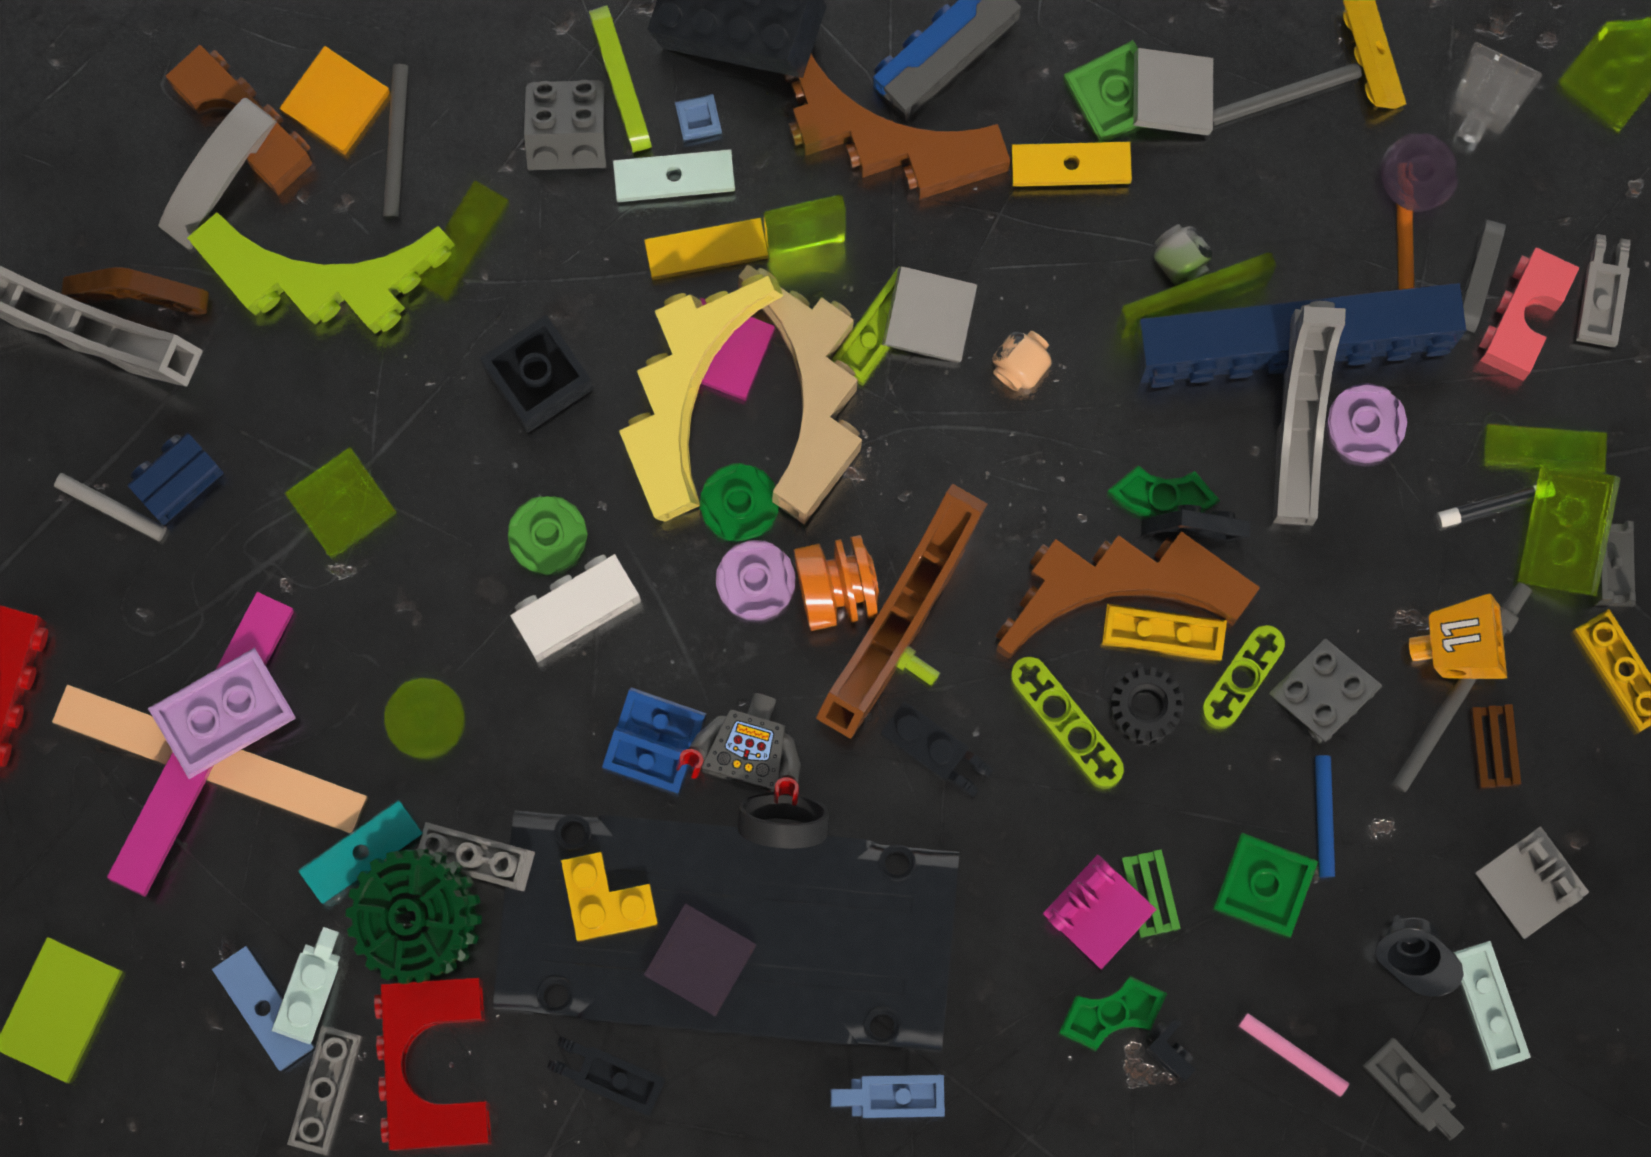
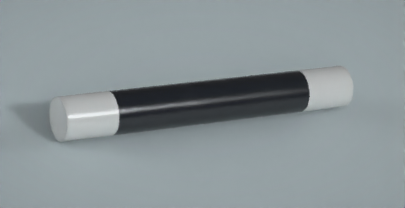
M1553 481L1438 512L1437 519L1440 527L1443 528L1556 496L1557 492Z

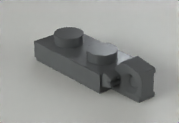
M1390 1038L1362 1066L1428 1132L1436 1126L1451 1140L1464 1129V1126L1450 1113L1456 1106L1449 1099L1451 1096L1395 1038Z

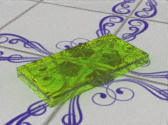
M1267 252L1124 305L1116 325L1120 338L1123 339L1136 334L1140 319L1194 313L1268 285L1277 266L1272 253Z

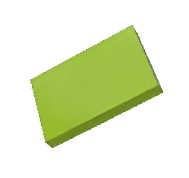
M47 937L0 1033V1052L61 1081L70 1083L123 971Z

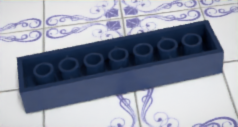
M1460 283L1140 319L1134 337L1140 383L1150 382L1151 387L1154 388L1170 386L1174 384L1175 379L1190 378L1191 383H1203L1213 380V375L1229 374L1230 378L1239 379L1252 376L1255 370L1269 369V374H1283L1289 363L1291 317L1295 309L1301 310V306L1308 305L1314 301L1335 303V308H1346L1345 326L1340 336L1335 361L1347 360L1348 365H1362L1371 362V357L1387 356L1388 361H1398L1410 358L1411 353L1426 351L1427 356L1445 355L1451 352L1450 348H1454L1467 330Z

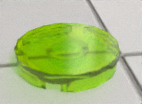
M418 678L404 683L389 699L385 707L384 724L388 737L400 751L414 758L431 759L445 754L457 744L464 731L465 712L461 699L451 687L436 679Z

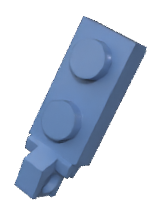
M944 1075L862 1076L861 1079H851V1089H831L830 1105L831 1107L852 1106V1116H862V1118L944 1117Z

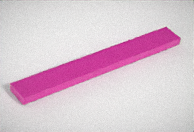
M256 592L216 669L253 648L256 649L266 666L294 613L293 608ZM172 752L107 876L110 881L146 897L213 766L188 779L175 754Z

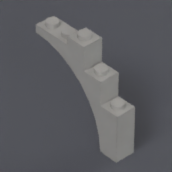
M0 266L1 319L17 328L45 334L74 351L102 357L129 373L185 387L188 386L203 352L200 348L175 334L153 329L76 301Z
M1314 301L1308 305H1303L1301 310L1295 309L1290 320L1289 363L1284 373L1282 422L1277 429L1273 523L1313 526L1318 518L1321 458L1327 403L1336 351L1345 326L1346 308H1335V303Z

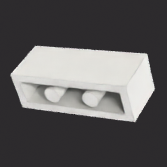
M615 554L609 558H606L605 555L594 558L584 566L586 571L573 579L570 575H566L550 585L551 592L537 599L536 595L530 596L515 606L517 612L510 616L537 662L641 602L638 592Z

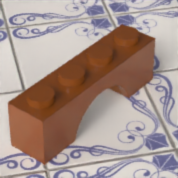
M199 45L165 77L171 87L198 115L215 109L232 111L243 98H248L277 120L258 151L250 153L247 161L255 173L279 196L313 164L307 153L310 146L296 131L289 135L280 126L284 120L269 104L262 108L253 98L257 95L256 91L244 78L240 77L236 81L227 72L230 65L216 50L209 54Z

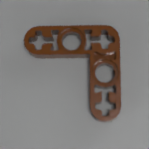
M112 267L63 277L61 290L62 295L84 304L131 298L170 310L198 315L207 313L209 292L206 290L122 267Z

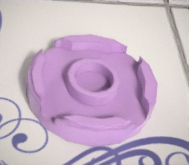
M1363 383L1352 385L1337 396L1329 408L1326 426L1329 439L1339 453L1352 461L1372 463L1382 461L1395 452L1405 437L1407 418L1404 406L1399 399L1397 400L1390 393L1391 391L1380 385Z
M748 540L735 545L723 557L717 568L716 588L722 603L733 614L746 620H765L777 615L789 604L795 591V571L790 558L778 547L766 541Z

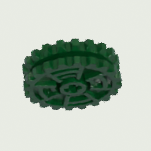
M422 848L386 853L384 860L376 858L371 861V871H361L356 878L360 885L358 888H351L348 895L353 900V906L346 908L345 916L352 919V926L347 928L348 937H355L357 940V944L353 948L356 955L364 954L367 957L365 966L370 971L379 968L381 969V978L392 980L394 977H397L398 983L409 984L411 981L417 983L441 978V974L444 972L449 974L457 970L455 961H466L471 955L467 946L468 944L477 943L479 935L474 932V926L482 922V915L475 913V906L481 902L479 895H473L470 892V887L474 883L471 877H462L459 874L462 866L457 861L447 864L446 854L435 852L431 855L428 849ZM411 912H415L416 920H412Z

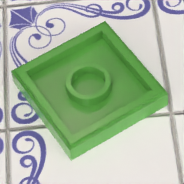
M1134 40L1064 74L1063 79L1098 143L1108 142L1138 127L1133 126L1134 53L1138 49Z

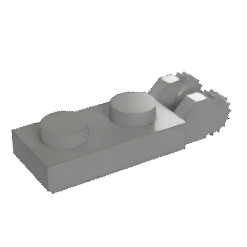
M1596 234L1591 259L1587 266L1576 341L1614 348L1618 345L1630 268H1627L1630 240L1621 238L1616 247L1615 265L1603 263V256L1607 244L1606 235Z

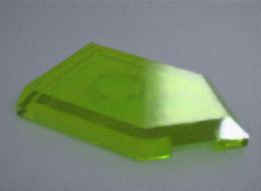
M1651 17L1629 21H1606L1558 81L1565 91L1611 126L1619 129L1624 126L1651 92Z

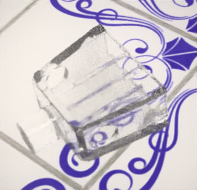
M1475 41L1466 58L1451 109L1454 113L1465 118L1458 131V135L1470 143L1479 144L1486 128L1501 134L1533 92L1543 73Z

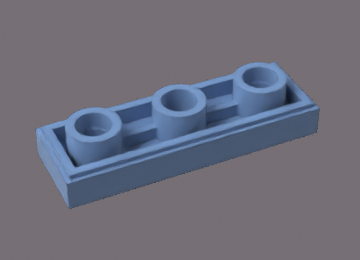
M247 946L212 969L279 1071L284 1070L315 1048L312 1042L307 1044L271 1031L283 999ZM265 1001L269 1002L270 1012L266 1016H260L258 1013L259 1005Z

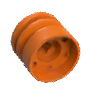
M861 535L850 538L853 553L851 556L845 555L841 539L835 540L834 559L826 560L820 544L793 549L810 631L835 627L837 625V607L845 606L851 622H858L856 603L863 602L867 619L877 618L878 582L872 557L865 548Z

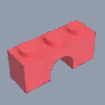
M1537 247L1529 258L1522 255L1512 275L1518 282L1512 293L1507 290L1504 292L1495 311L1502 314L1496 328L1491 325L1488 326L1479 347L1485 349L1480 361L1524 381L1530 374L1547 338L1529 328L1524 318L1525 308L1531 305H1542L1556 312L1564 302L1579 267Z

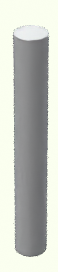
M63 473L59 474L54 483V487L157 541H160L166 532L167 527Z

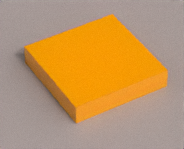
M324 46L279 109L281 113L346 155L388 97L390 91L388 87Z

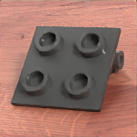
M1325 638L1269 695L1310 729V735L1317 742L1321 743L1322 741L1330 740L1332 735L1344 723L1346 724L1352 715H1355L1369 699L1374 697V694L1382 687V684Z

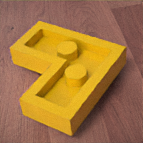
M602 852L561 860L578 942L658 925L650 884L610 892Z

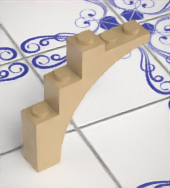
M747 265L738 276V289L742 288L741 283L744 280L755 275L763 274L764 277L770 276L776 281L777 279L763 268L756 270ZM781 288L784 296L765 306L762 310L780 332L794 360L801 386L803 415L798 442L788 468L773 490L772 502L805 525L861 451L862 439L858 437L860 435L858 430L844 420H840L839 423L835 421L836 417L857 391L858 379L854 377L855 372L847 364L836 360L835 363L831 361L853 330L854 320L850 318L851 313L849 310L836 301L829 303L821 297L814 308L811 309L809 308L810 303L801 294L793 290L788 293Z

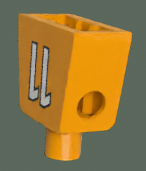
M1485 594L1430 613V635L1409 638V650L1412 660L1415 662L1432 659L1434 669L1443 678H1507L1500 605L1491 594Z

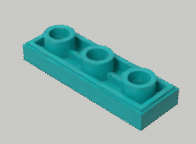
M398 799L298 871L319 901L324 904L358 880L356 877L361 871L369 872L371 870V861L376 858L384 860L386 853L399 851L423 833ZM365 845L368 848V853L366 856L358 858L353 855L354 847Z

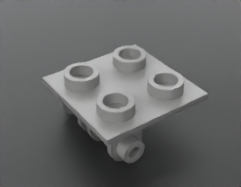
M1541 826L1475 873L1523 939L1530 936L1568 907L1576 904L1589 893Z

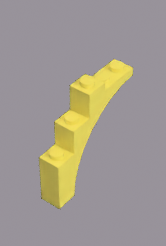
M763 274L752 276L741 283L742 288L728 294L727 291H721L705 299V305H702L701 300L691 294L686 296V293H680L664 301L665 306L655 310L672 355L669 356L668 353H661L653 356L646 361V367L637 370L654 415L651 416L649 412L637 415L628 421V427L619 430L655 519L666 522L700 506L692 479L689 454L691 415L698 390L714 356L732 333L757 311L784 296L778 281L770 276L764 277Z

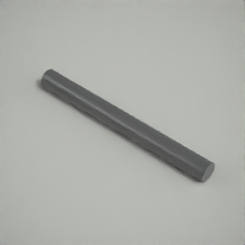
M1356 62L1214 109L1213 126L1362 77L1360 66Z
M394 64L392 68L383 218L390 220L399 218L408 66L405 64Z

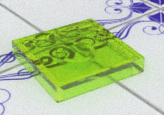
M350 447L285 492L287 498L331 559L397 513Z

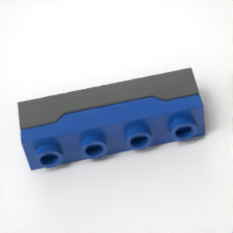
M958 0L952 7L948 4L944 5L932 17V25L923 33L920 30L912 33L902 45L905 48L895 58L891 55L887 56L874 69L876 75L873 76V88L906 121L1019 19L1021 6L1015 0Z

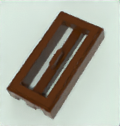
M1513 704L1482 708L1472 707L1470 712L1479 789L1521 785ZM1498 715H1503L1510 778H1504ZM1482 716H1488L1495 779H1488Z

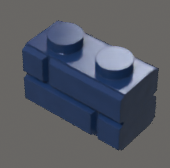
M188 432L182 438L180 435L170 438L161 448L163 454L152 464L146 461L139 465L130 476L133 480L127 485L163 526L224 474Z

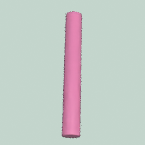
M1249 1013L1245 1015L1239 1024L1240 1028L1341 1097L1350 1083Z

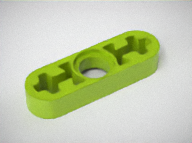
M1268 625L1256 628L1202 705V717L1210 727L1225 729L1231 726L1276 663L1285 647L1284 637L1277 628ZM1269 635L1274 639L1272 646L1276 651L1273 653L1268 650L1264 653L1258 663L1265 664L1266 667L1264 670H1261L1255 661L1244 658L1243 654L1247 652L1252 658L1260 645L1255 639L1257 637L1264 639ZM1245 666L1251 669L1255 678L1253 685L1249 688L1237 687L1232 681V672L1235 668ZM1224 684L1232 694L1243 697V701L1239 703L1234 697L1227 707V711L1231 716L1229 718L1222 716L1217 720L1212 716L1214 709L1210 704L1212 702L1219 704L1228 693L1220 690V687Z

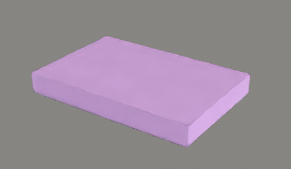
M255 648L148 708L188 779L296 719Z

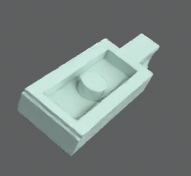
M323 927L315 947L305 944L303 952H300L271 1031L311 1044L339 968L337 965L340 956L331 953L339 932Z

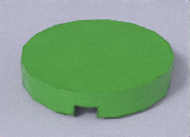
M555 496L531 498L521 505L511 518L508 529L510 550L518 563L534 574L545 576L564 573L576 565L585 552L588 539L585 520L576 506L561 497Z

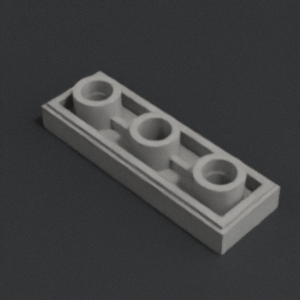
M425 822L418 849H428L431 855L435 852L446 854L447 864L457 861L462 866L459 874L520 891H525L535 852L427 822Z
M322 1025L287 1145L329 1155L363 1036ZM327 1082L331 1086V1093L329 1096L321 1098L318 1094V1088L322 1083Z

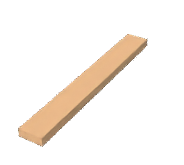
M66 686L52 721L54 724L161 764H167L173 751L153 716L73 686ZM242 749L215 764L207 778V781L349 834L356 830L368 797Z

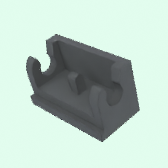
M1599 520L1592 527L1594 606L1634 607L1636 605L1634 522L1626 521L1624 524H1612V520Z

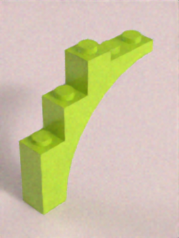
M217 212L187 237L243 305L254 315H257L260 311L265 313L271 310L280 301L281 297L279 295L285 291L304 315L316 325L320 320L326 322L334 317L341 309L339 304L345 300L375 334L380 330L383 332L389 330L400 320L401 315L399 313L405 307L396 296L400 292L406 294L414 289L421 281L419 276L430 266L436 268L444 263L451 255L450 249L455 246L445 232L437 226L413 244L387 256L354 264L322 265L292 260L260 247L241 235Z

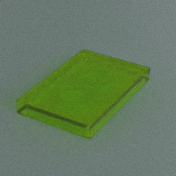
M840 195L769 210L763 213L765 241L769 257L845 240L846 208L843 196Z
M1541 465L1518 583L1597 596L1620 477Z

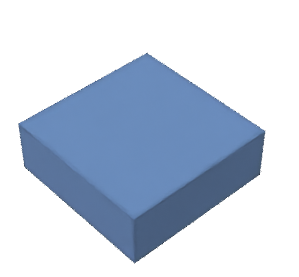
M713 94L675 102L684 143L722 135Z

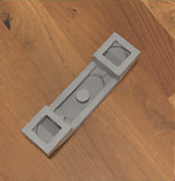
M243 98L217 127L185 172L171 196L158 226L187 249H192L193 245L187 237L211 218L209 214L249 154L258 151L277 120L248 98Z

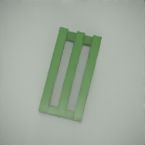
M1162 849L1122 858L1126 881L1137 891L1138 888L1132 865H1140L1148 902L1157 909L1152 914L1154 927L1147 928L1145 922L1138 930L1139 937L1144 938L1179 930L1180 924ZM1149 861H1155L1169 920L1167 924L1162 923L1148 864Z

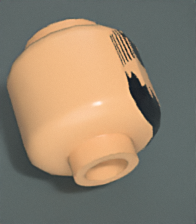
M1030 331L1027 335L1021 332L1011 333L992 357L995 366L994 375L1014 391H1018L1020 388L1031 389L1051 366V357L1046 351L1049 344L1033 331Z

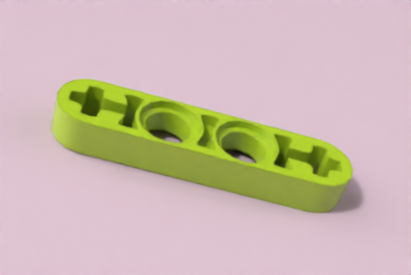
M603 6L590 10L589 15L632 152L635 153L652 148L608 6Z
M1024 657L1018 660L1011 672V683L1014 689L1095 787L1108 789L1115 786L1122 778L1124 772L1123 763L1117 753L1044 663L1034 657ZM1024 666L1028 670L1036 668L1039 671L1036 675V681L1042 688L1046 682H1049L1053 687L1044 691L1037 701H1034L1030 696L1037 692L1032 683L1026 682L1022 684L1019 681L1022 676L1020 669ZM1050 696L1060 697L1066 705L1065 713L1059 718L1048 717L1043 711V702ZM1074 728H1084L1091 735V743L1087 748L1078 750L1070 745L1068 734ZM1097 744L1103 749V751L1097 753L1098 758L1104 764L1111 761L1115 765L1112 770L1114 778L1111 780L1106 776L1099 779L1095 775L1098 765L1092 758L1088 764H1085L1081 759L1091 754Z

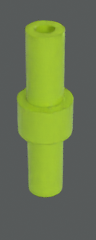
M908 647L897 667L902 671L906 668L932 686L939 677L940 672L915 656L916 651Z

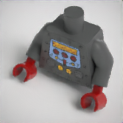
M753 693L747 714L730 710L727 716H717L696 735L689 748L683 750L678 759L676 771H679L682 765H691L694 768L691 776L693 779L699 776L702 767L703 773L774 793L775 803H778L779 796L782 794H789L793 797L792 805H797L798 781L801 762L794 739L785 733V725L770 721L776 704V699Z

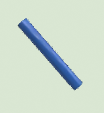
M1319 755L1315 756L1319 877L1332 878L1335 877L1331 756Z

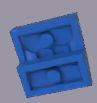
M631 687L628 691L617 728L614 729L602 768L678 794L689 767L688 764L682 765L680 770L676 771L678 759L681 752L689 748L696 735L702 730L707 713Z

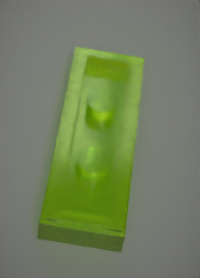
M474 180L443 230L455 244L450 249V257L436 268L430 266L420 274L421 281L418 285L449 301L508 206L509 200Z
M1487 424L1485 426L1483 466L1603 474L1606 466L1607 433Z

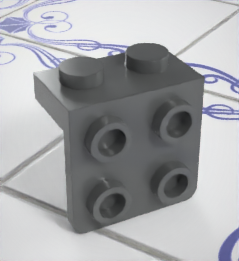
M541 81L527 84L524 140L528 170L606 168L604 135L605 90L602 81Z

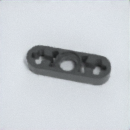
M1488 219L1485 220L1462 297L1466 331L1475 333L1481 318L1506 228L1505 224Z

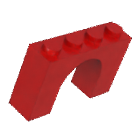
M1 605L0 767H5L12 750V745L8 741L12 729H17L21 723L24 706L20 704L25 689L30 690L34 683L36 667H33L37 651L42 652L46 645L48 629L45 628L46 621L39 616Z
M480 978L424 981L420 983L410 982L409 984H381V994L374 996L376 1019H382L383 1035H378L376 1038L378 1060L385 1061V1076L379 1077L378 1081L380 1101H387V1118H381L382 1142H389V1150L392 1151L492 1144L489 1102L430 1103L414 1091L406 1073V1058L409 1048L416 1037L426 1029L439 1024L485 1021L483 980Z

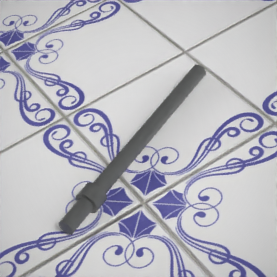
M1519 582L1503 608L1500 607L1503 637L1506 633L1510 634L1519 621L1517 615L1532 592V589ZM1458 679L1392 783L1395 788L1404 793L1407 792L1477 679Z

